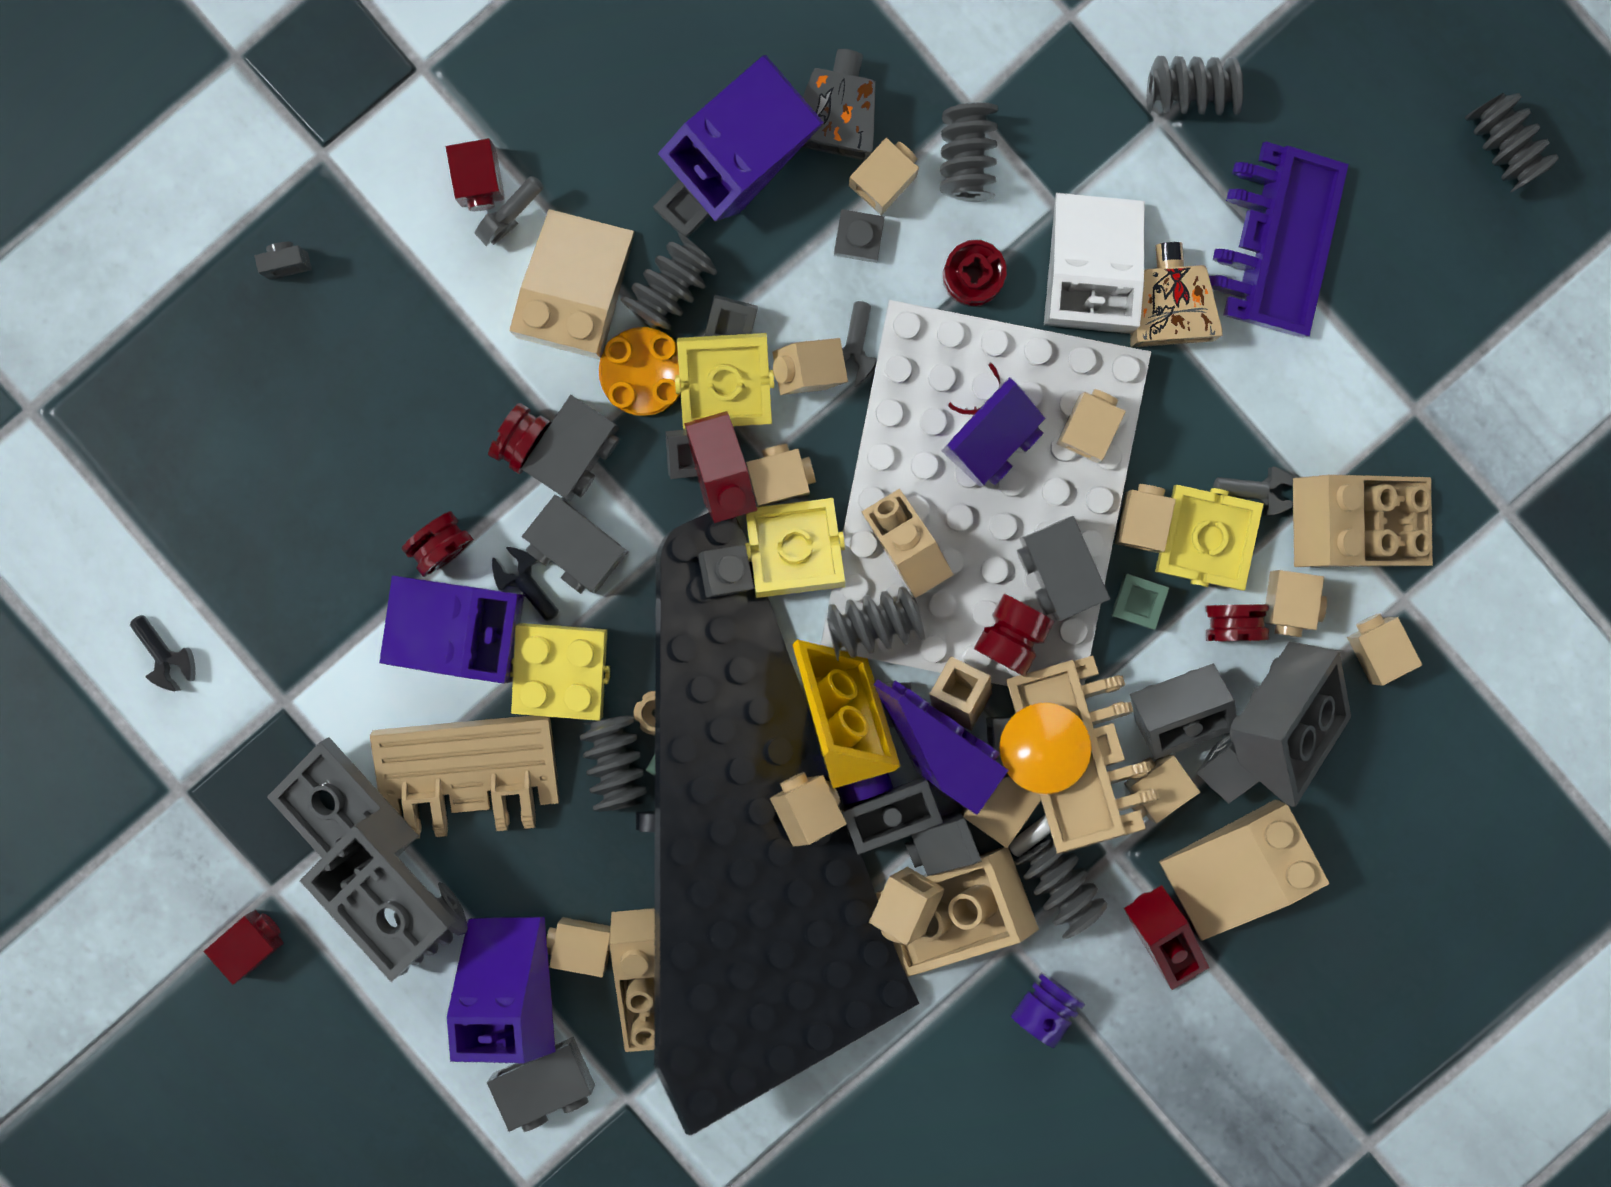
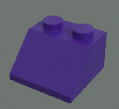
M1009 377L941 451L979 487L985 485L988 480L995 486L1013 467L1007 461L1019 447L1026 453L1043 435L1044 432L1038 426L1046 418L1018 384Z

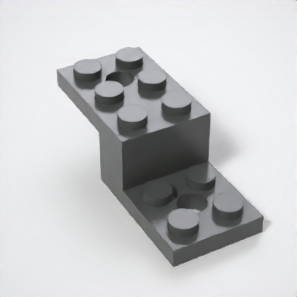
M330 737L320 741L267 796L321 856V859L300 882L390 982L401 975L456 922L398 858L419 835ZM321 790L328 791L335 800L334 810L326 808L321 802ZM385 908L392 909L398 914L401 921L400 928L393 927L387 922L384 914Z

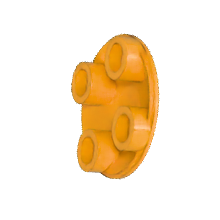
M636 327L625 330L608 341L599 363V380L605 395L614 406L629 414L648 416L668 409L681 395L676 394L675 375H679L677 343L668 334L650 327Z
M1053 703L1033 704L1018 711L1006 724L1000 739L1001 761L1003 766L1009 770L1007 774L1016 784L1031 792L1052 795L1075 784L1086 771L1091 757L1090 736L1082 720L1071 710Z

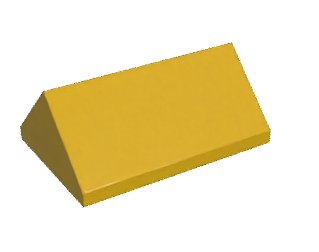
M797 639L792 645L832 787L837 788L896 771L900 767V762L880 697L874 687L875 680L868 658L858 656L851 658L847 651L840 650L838 662L834 648Z

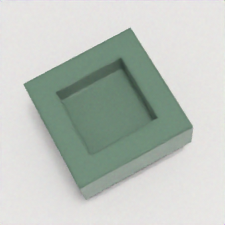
M1124 574L1111 616L1155 630L1169 587L1130 574Z

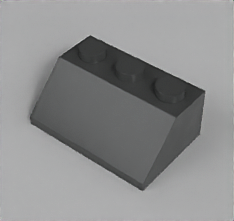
M1289 641L1279 658L1277 657L1273 660L1269 673L1261 685L1253 690L1250 701L1241 715L1236 716L1231 724L1230 739L1234 743L1238 763L1289 806L1296 807L1351 719L1340 651Z

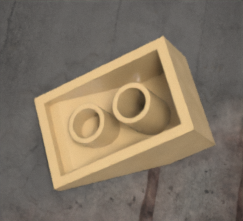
M549 209L520 288L509 331L518 339L600 360L605 349L635 232Z
M1276 799L1159 861L1201 941L1289 906L1330 884L1289 806Z
M1001 847L980 854L981 861L973 865L929 876L927 874L923 875L945 888V891L925 935L908 945L893 942L907 977L1021 943L1039 930L1009 847ZM883 890L878 891V892L875 893L876 896H877L878 901H879V899H880V896H881Z

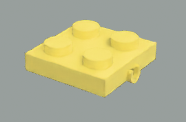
M767 333L677 338L679 375H675L676 394H681L683 429H685L684 423L726 411L730 416L733 426L772 424L770 388H774L773 370H769Z
M1174 485L1171 498L1176 499L1169 534L1165 552H1161L1158 555L1155 572L1191 580L1190 584L1201 585L1207 588L1209 584L1245 591L1264 504L1228 496L1229 491L1211 488L1210 492Z
M833 498L757 507V511L745 514L749 543H745L748 561L752 562L756 598L845 587L841 551L845 550L843 532H838Z
M527 623L515 625L514 659L511 661L513 668L512 672H510V677H513L511 714L600 721L603 718L604 684H608L610 680V666H606L607 629Z

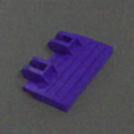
M1266 141L1262 143L1258 161L1276 166L1275 170L1250 163L1235 162L1232 172L1234 176L1264 185L1262 195L1248 192L1244 189H1229L1226 198L1228 203L1250 209L1246 212L1239 248L1256 252V256L1253 257L1229 249L1215 248L1213 255L1215 262L1244 270L1242 282L1222 275L1209 276L1213 290L1232 295L1227 297L1223 316L1300 338L1310 337L1349 164L1289 145L1283 147Z

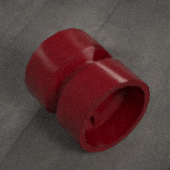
M1003 594L992 614L996 622L994 627L984 628L973 649L1025 677L1037 656L1033 649L1034 644L1044 643L1055 621L1019 600Z

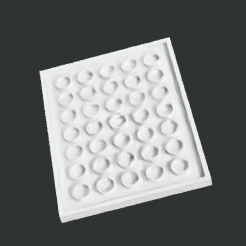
M889 300L843 529L845 550L841 551L845 587L831 589L828 607L830 604H835L843 615L845 614L846 601L852 599L858 609L862 610L863 598L866 595H870L876 605L879 606L882 591H888L893 600L897 601L898 589L902 586L906 587L911 596L914 597L862 514L863 510L899 488L937 542L954 575L915 598L924 627L925 640L922 641L913 629L910 630L909 644L907 645L903 644L897 634H893L891 649H886L881 640L877 638L875 639L874 653L869 654L864 645L858 643L856 656L939 673L942 672L951 656L990 675L991 683L1008 686L1006 679L1020 675L973 648L984 628L994 627L996 622L992 614L1003 594H1007L1044 614L1035 595V591L1041 589L1034 572L1026 574L1017 554V550L1023 548L1019 538L1062 519L1074 516L1105 585L1151 351ZM991 362L997 369L1000 377V386L1009 377L1013 379L1046 419L1038 426L1044 433L1026 453L1019 447L1007 460L1013 465L1009 472L995 486L988 480L985 485L979 487L941 450L974 416L960 414L950 409L948 404L951 402L955 407L963 410L965 408L974 410L975 406L978 409L999 389V381L988 366ZM1094 389L1103 391L1118 399L1116 407L1126 411L1103 461L1098 463L1056 444L1079 395L1083 392L1092 394ZM1101 603L1062 621L1055 620L1053 614L1047 615L1055 623L1044 643L1034 644L1033 649L1037 656L1027 673L1070 660L1075 661L1089 657L1091 655ZM827 609L821 645L833 648L827 623ZM1086 679L1079 680L1080 684L1085 685Z

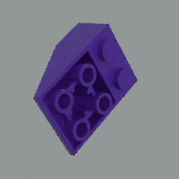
M763 55L685 122L660 150L658 155L714 221H718L739 214L824 122L767 55Z
M392 576L379 663L461 678L503 684L512 682L510 672H512L513 668L511 661L514 659L515 625L521 622L524 594Z
M877 679L874 687L915 771L958 803L978 815L1009 771L996 762L1000 753L896 680L889 687Z
M545 917L468 919V929L464 935L447 1012L450 1062L527 1063L556 1052Z

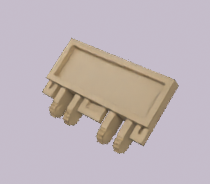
M1093 655L1029 672L1025 677L1019 675L1006 679L1016 713L1027 706L1037 703L1058 704L1074 712L1082 720L1090 736L1091 757L1082 777L1063 791L1052 795L1040 794L1057 854L1146 830L1140 810L1121 816L1119 811L1160 799L1158 789L1150 788L1122 798L1115 799L1111 784L1146 776L1152 770L1148 761L1107 772L1105 766L1125 761L1114 723L1094 728L1093 725L1126 716L1134 711L1131 702H1118L1109 707L1089 712L1085 701L1086 698L1115 692L1125 685L1123 675L1081 685L1079 680L1099 675Z
M531 715L372 730L370 734L377 789L400 816H402L401 799L404 820L419 835L417 839H420L422 830L417 803L430 802L433 831L436 837L447 836L448 822L444 795L449 794L451 812L458 813L489 810L488 791H491L497 831H507L510 824L505 795L519 794L521 821L524 829L536 828L532 787L538 786L540 805L559 803L558 775L550 717Z

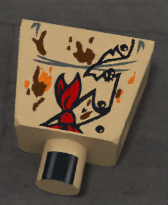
M1166 242L1155 245L1157 268L1144 270L1140 327L1131 334V347L1213 342L1223 336L1206 266H1184L1182 242Z

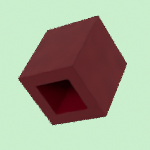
M490 138L445 146L454 197L461 207L468 206L469 211H484L494 208L495 201L505 200L497 151Z
M254 910L244 915L203 952L229 982L234 985L250 974L282 946L284 942L278 936L281 932L277 924L264 913L260 915Z

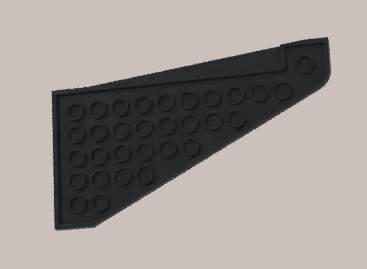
M709 512L671 530L660 543L656 555L654 1068L685 1133L690 1136L920 1004L900 963L894 943L882 935L881 929L869 923L878 899L862 855H858L847 824L810 845L793 846L770 800V797L783 791L780 783L805 772L807 778L823 775L825 780L829 782L831 780L814 722L769 598H756L752 562H749L754 589L747 592L706 598L698 554L703 551L741 546L748 543L736 517L714 523ZM835 788V789L837 790L838 795H839V798H840V804L838 805V807H839V809H840V811H841V813H842V809H841V808H843L844 805H843V802H842V800H841V797H840V794H839L838 789Z

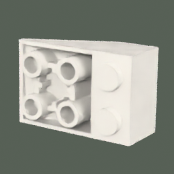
M1056 193L1044 326L1132 334L1140 327L1144 286L1145 201Z

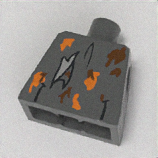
M838 49L833 71L814 68L802 98L824 124L802 146L803 148L860 160H866L872 153L876 81L859 77L863 59L861 53L849 49Z

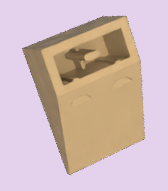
M1320 475L1293 478L1294 567L1433 566L1431 477Z
M655 908L611 912L609 946L625 1052L654 1050Z

